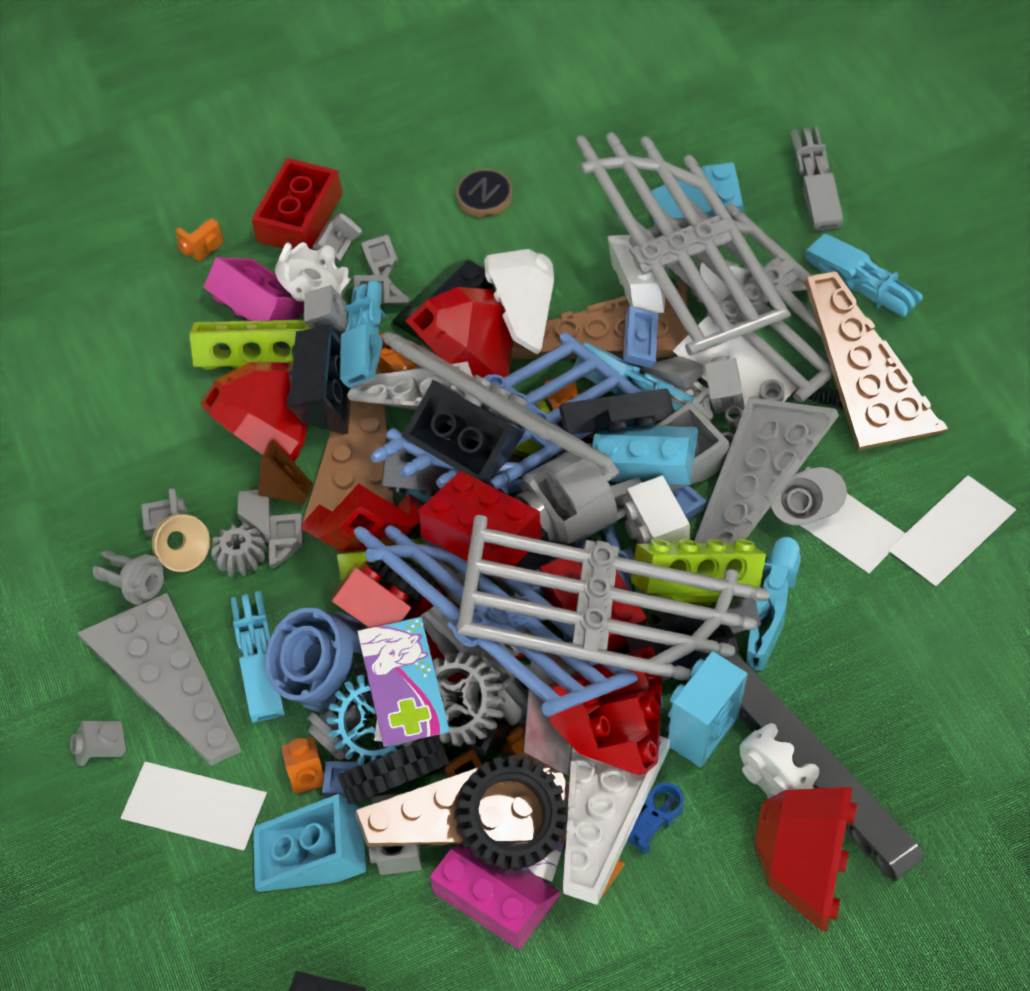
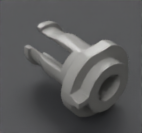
M110 550L101 552V556L109 559L112 566L122 569L120 574L96 565L93 566V575L97 580L107 581L109 584L121 588L124 598L135 605L152 600L159 593L163 585L162 564L157 557L149 554L132 559L123 555L117 556Z
M357 682L353 684L355 688L360 687ZM368 692L362 693L364 698L374 706L373 697ZM338 700L335 704L341 706L343 701ZM354 701L350 704L346 715V724L349 732L361 721V713ZM329 709L321 719L312 712L307 719L313 725L307 731L340 762L350 747L346 744L339 750L335 748V745L343 739L341 735L330 737L329 732L338 729V723H327V718L338 717V712Z

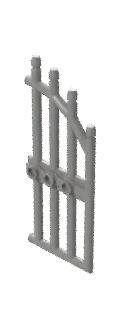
M611 132L606 138L609 146L613 148L612 151L616 157L599 159L594 149L590 147L587 138L583 135L576 138L577 146L582 151L586 162L579 163L581 173L593 172L636 244L635 247L629 249L638 270H641L643 275L652 271L693 342L685 345L689 356L791 316L790 311L692 155H687L684 158L685 166L690 171L688 172L665 162L658 149L655 148L653 141L648 136H645L641 139V145L644 151L647 152L648 158L630 156L623 144H620L621 141L618 136ZM607 169H624L663 236L647 241L608 175ZM638 169L658 172L690 226L674 231ZM677 180L700 189L716 216L701 221ZM730 241L733 242L774 310L758 315L717 246ZM704 251L707 253L747 319L746 321L731 326L692 261L691 256ZM679 261L720 331L704 337L663 267Z
M687 197L701 221L713 217L708 216ZM731 203L727 204L725 208L732 219H735L733 221L741 234L753 237L775 258L765 267L762 266L783 302L821 336L814 313L787 289L797 279L805 285L806 277L812 275L743 212L741 213L738 207ZM662 209L674 231L690 226L685 217L672 218ZM636 220L647 241L662 235L657 225L645 229ZM629 238L630 245L635 247L636 244L633 239ZM732 241L722 244L747 267ZM705 251L695 255L722 280ZM679 261L667 265L696 292ZM753 276L744 283L736 277L758 315L772 311L766 305L769 301ZM711 291L731 326L747 320L731 294L721 300ZM707 312V315L713 320L710 313ZM783 320L770 324V326L819 371L810 381H807L755 331L742 335L799 389L793 394V398L798 403L805 401L833 377L830 364Z
M390 332L384 333L383 340L387 345L465 392L464 399L485 408L495 415H500L514 424L517 423L537 436L602 468H608L611 465L612 460L610 456L598 451L530 411V409L526 408L528 401L478 375H475V377L470 376L439 356L410 340L404 339L400 335Z
M477 515L474 517L456 634L667 678L674 677L677 680H689L690 669L678 665L674 667L670 663L693 651L708 654L714 651L722 657H733L735 653L734 646L723 642L717 643V641L709 640L708 638L721 624L731 627L739 626L741 629L755 630L757 627L756 619L750 616H740L736 613L727 612L733 595L748 599L753 598V600L767 601L769 591L761 587L753 588L751 585L738 583L739 573L736 570L725 571L724 579L618 557L619 547L598 540L596 542L586 540L584 549L488 529V518ZM484 542L582 563L580 580L483 560ZM616 570L720 592L713 609L614 588ZM482 573L578 594L576 611L477 591L479 574ZM612 602L699 619L705 622L692 636L611 619ZM475 605L574 625L572 643L472 623ZM609 633L673 646L650 659L607 651Z

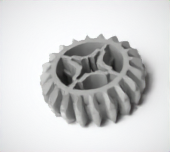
M459 651L457 656L454 653H446L444 661L440 658L433 660L439 690L443 698L445 714L449 715L447 722L450 732L440 734L441 742L449 743V741H452L453 745L461 746L464 741L466 744H475L476 736L479 739L488 737L486 728L490 730L497 728L493 717L502 718L504 716V713L497 709L498 704H505L507 702L506 698L498 696V692L506 688L505 685L495 683L501 674L498 671H490L492 666L490 661L484 660L481 662L480 655L472 654L469 657L468 653L464 651ZM466 670L470 673L467 679L462 678L458 684L447 680L448 677L458 671ZM480 689L482 692L481 704L478 701V692ZM456 692L463 693L461 697L464 698L462 703L465 705L457 703L459 699H457L458 694ZM462 713L474 717L472 721L461 727L451 724V721L454 718H459Z

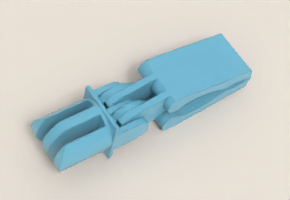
M826 233L814 242L804 254L806 261L822 273L836 271L849 290L853 289L875 302L876 309L883 305L904 318L923 299L921 293L898 280L897 271L891 274L885 269L879 268L870 261L869 255Z
M369 281L368 285L362 284L357 288H353L351 304L344 306L348 312V321L345 333L341 334L340 379L349 388L375 378L383 343L379 335V324L381 318L386 316L380 309L382 286L377 281Z
M585 342L583 344L629 382L639 385L637 388L642 392L667 388L670 394L684 401L693 402V396L671 386L672 383L646 372L644 375L639 374L640 367L623 362L622 358L591 343ZM578 357L574 367L580 365L584 361ZM595 370L583 376L596 384L606 380ZM617 387L611 390V392L617 395L624 394ZM671 397L674 410L677 411L686 405Z
M783 537L777 540L774 547L770 550L767 562L764 563V585L762 588L769 591V598L767 601L756 600L760 622L763 623L766 617L771 614L772 624L762 636V645L759 650L757 645L759 641V626L755 630H750L746 664L754 671L764 670L784 626L788 587L795 589L801 555L799 553V545L790 537ZM754 658H759V662L754 667Z
M261 591L255 592L259 616H254L249 593L242 595L245 618L242 619L236 596L230 598L239 652L244 655L239 657L252 723L286 716L282 695L274 690L267 677L265 657L268 642L271 638V631L267 622Z

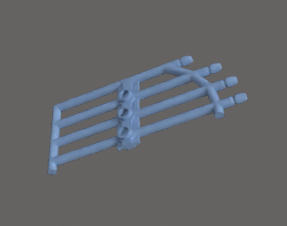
M564 332L559 338V342L563 345L504 378L496 374L483 377L489 382L528 401L526 408L559 428L561 427L556 424L562 420L559 407L546 413L540 411L534 405L594 370L606 378V380L568 402L599 398L616 387L624 394L642 392L567 332ZM572 353L584 361L526 396L512 388ZM516 423L514 425L525 431L518 445L530 439L539 444L542 449L518 463L506 462L494 474L496 476L489 481L488 485L495 489H500L505 484L512 482L565 449L537 436ZM395 428L390 429L386 434V438L390 442L376 449L370 455L374 463L381 462L402 449L416 456V459L405 464L399 470L403 478L410 477L429 465L450 469L448 473L443 474L437 479L436 484L440 489L459 472L401 437L402 433ZM593 432L575 434L573 436L581 440Z
M392 525L385 529L387 537L396 544L392 546H385L374 535H371L367 529L361 526L355 529L354 534L356 538L368 548L365 553L368 561L382 560L451 620L447 626L454 631L453 635L461 644L469 647L479 644L545 702L541 707L545 716L549 717L635 683L638 680L637 676L629 669L602 664L615 675L606 678L585 660L558 655L592 684L583 687L542 651L515 646L568 692V694L560 697L498 642L456 634L460 610L400 558L411 557L460 600H462L464 585L435 560L449 562L464 576L466 574L467 561L424 538L422 539L429 546L415 544L405 534H402L398 528ZM479 574L478 588L483 592L510 597L484 574ZM506 578L501 579L520 595L515 597V599L552 606L525 582ZM475 605L472 623L515 632L527 628L535 636L562 641L540 623V621L546 619ZM551 621L573 640L574 625Z

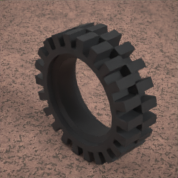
M439 735L427 737L407 747L399 748L400 750L391 752L383 757L380 756L376 760L368 761L361 766L358 765L338 774L337 776L348 803L352 804L449 764L450 762Z
M508 756L506 759L499 757L483 764L464 782L460 788V794L456 798L455 804H457V808L454 811V819H457L458 824L455 827L457 835L461 834L463 838L461 843L465 849L468 847L473 852L471 856L476 860L480 858L484 861L483 864L488 867L496 866L498 870L503 871L508 869L515 871L530 867L554 851L558 846V841L565 833L563 827L568 821V815H565V809L568 805L567 799L563 800L561 796L564 790L561 785L556 786L553 781L556 777L551 772L547 774L543 771L545 766L540 763L534 765L530 763L531 759L523 757L520 760L516 759V756ZM512 781L523 784L532 790L538 798L542 809L541 827L536 836L528 843L519 846H506L496 842L483 829L479 816L480 801L485 791L496 783Z

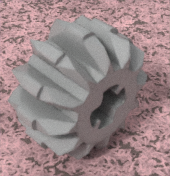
M232 523L231 529L228 531L220 528V537L213 538L212 545L214 548L211 549V555L216 562L217 568L221 572L227 571L231 577L237 572H240L245 577L249 569L257 572V563L264 562V552L266 551L265 541L262 539L260 532L256 528L250 529L246 523L240 528H237Z

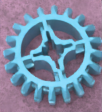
M363 675L357 676L360 686L358 688H355L350 681L345 683L346 689L350 692L347 696L340 691L335 693V696L343 702L341 706L333 703L330 704L329 709L338 712V717L327 718V723L329 724L338 723V729L330 731L329 736L336 737L341 735L343 739L335 745V748L339 750L347 744L350 749L346 752L345 758L349 760L355 752L359 753L357 764L360 766L364 764L366 756L371 757V762L378 759V756L383 757L391 752L400 750L399 746L401 745L394 744L381 749H370L361 746L355 741L365 733L375 734L376 731L375 726L367 727L360 731V728L366 725L365 720L369 719L366 717L367 710L376 714L375 707L362 695L364 692L371 691L370 684L366 685ZM354 701L361 713V721L349 732L346 724V715L350 704Z

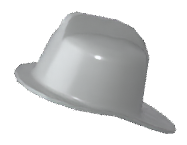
M825 467L808 469L796 473L771 505V509L775 516L783 523L793 526L805 525L837 513L844 505L847 496L846 484L841 475L832 469Z

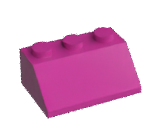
M215 258L203 288L213 294L212 298L215 301L230 306L235 315L249 321L295 320L304 312V302L295 300L282 287L276 274L253 258Z
M462 843L450 849L430 876L434 894L520 950L561 892L533 873L522 869L503 871L498 870L496 866L488 867L483 864L484 861L480 858L476 860L472 857L471 854L473 852L468 847L465 849Z

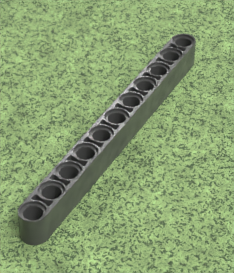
M656 610L651 613L653 624L680 616ZM735 652L733 657H723L748 673L739 718L752 732L760 730L767 724L774 723L778 729L774 740L791 743L794 747L792 754L794 765L799 768L806 764H815L819 768L818 778L813 784L814 788H853L850 802L857 803L854 825L846 823L845 832L889 879L897 881L923 861L924 855L918 844Z

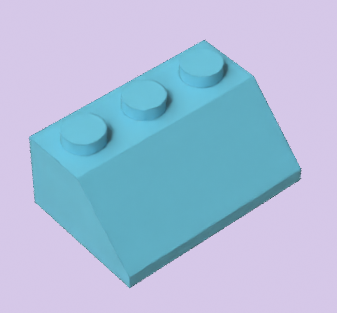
M636 425L628 426L625 430L610 433L609 429L601 430L594 434L592 447L610 456L613 464L619 471V474L608 482H625L639 477L643 483L663 475L667 484L690 485L698 428L677 426L636 428Z

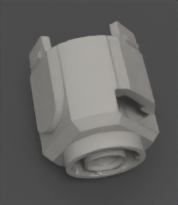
M569 451L524 474L521 480L522 493L515 496V499L540 511L541 527L548 533L549 542L577 543L599 530L616 523L618 519L627 515L625 509L617 508L614 495L608 483L609 480L619 474L613 462H611L608 468H602Z

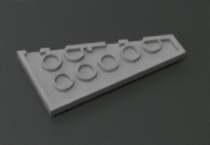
M749 397L694 541L697 543H707L709 539H716L726 543H735L736 539H746L838 418L837 410Z
M167 593L77 633L79 639L86 646H89L105 664L107 663L118 674L119 678L150 708H153L170 727H173L184 738L185 742L210 766L242 752Z

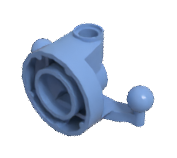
M303 607L289 613L276 626L268 642L265 657L267 677L274 690L288 700L302 703L305 708L326 714L329 711V705L336 703L337 697L335 693L340 691L342 684L353 671V652L363 655L358 631L364 630L363 623L355 617L337 611L334 614L319 608Z

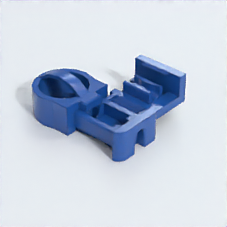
M672 783L658 784L652 789L649 797L645 800L643 809H641L627 840L643 853L650 852V845L648 843L663 824L669 827L683 811L684 796L676 785ZM663 792L671 793L663 806L658 810L654 806V798ZM676 798H678L679 804L677 808L667 812Z

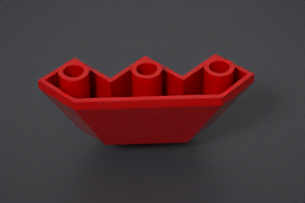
M456 287L428 299L405 320L441 359L450 364L468 362L473 377L478 375L483 378L487 375L496 374L504 378L509 375L513 339L502 316L506 310L502 303L496 301L493 295L497 290Z
M248 362L218 378L200 403L202 408L211 417L262 455L268 442L274 440L291 460L295 462L304 445L307 424L301 423L287 405V395L290 394L291 387L289 372L293 367V362Z
M358 483L333 512L319 504L301 524V529L340 552L368 549L354 534L355 529L359 526L367 529L371 535H374L385 546H392L396 544L387 537L385 529L392 525L407 537L414 534L421 527L419 509L425 502L409 493L396 507Z
M652 646L625 654L645 659L656 656ZM600 663L592 665L606 678L615 676ZM630 670L638 678L635 683L548 717L550 724L580 755L637 775L646 774L658 763L662 676ZM580 673L570 674L583 687L592 685ZM555 681L548 685L560 697L568 694Z
M849 787L784 790L762 802L758 821L755 850L769 887L818 929L823 931L828 930L829 919L837 920L841 898L833 896L838 871L845 873L849 851L842 850L846 823L854 825L857 803L850 802L853 788Z

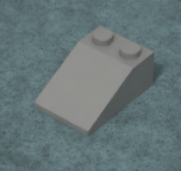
M691 401L656 425L698 428L690 485L706 480L722 469L730 449L729 442ZM668 484L671 491H675L688 486Z

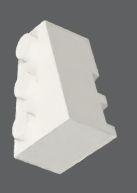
M608 236L611 264L613 269L616 270L619 283L624 288L625 296L630 306L654 313H664L666 295L652 271L643 275L641 270H638L633 257L629 252V249L632 248L629 243L631 236ZM668 266L663 267V268L665 269L666 273L668 274L669 267H668Z

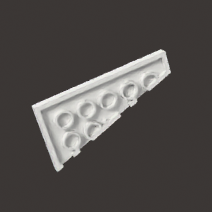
M659 736L658 763L643 775H637L580 755L572 747L563 894L598 905L668 753L670 739Z

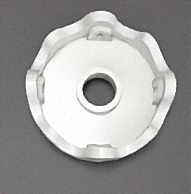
M287 242L275 266V274L282 287L295 300L304 302L305 293L332 285L342 297L351 280L348 278L347 267H336L335 250L329 245H325L319 250H312L306 243L302 242L292 249V245Z
M774 723L767 724L758 731L755 730L740 744V756L745 765L742 768L744 775L753 784H758L767 794L768 799L784 790L813 789V784L819 775V768L815 764H806L797 768L792 762L793 745L788 742L774 740L778 733Z

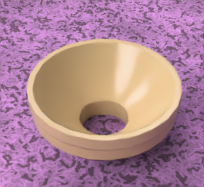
M175 514L163 519L156 527L152 537V549L155 557L159 559L164 567L176 572H186L199 566L207 556L210 547V537L206 526L201 520L188 514ZM174 531H179L183 536V542L177 549H171L167 544L168 536Z

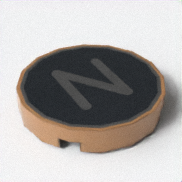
M479 169L468 173L460 180L457 185L456 197L460 208L468 215L485 218V215L492 214V216L499 215L509 207L512 202L513 189L509 178L502 172L493 169Z

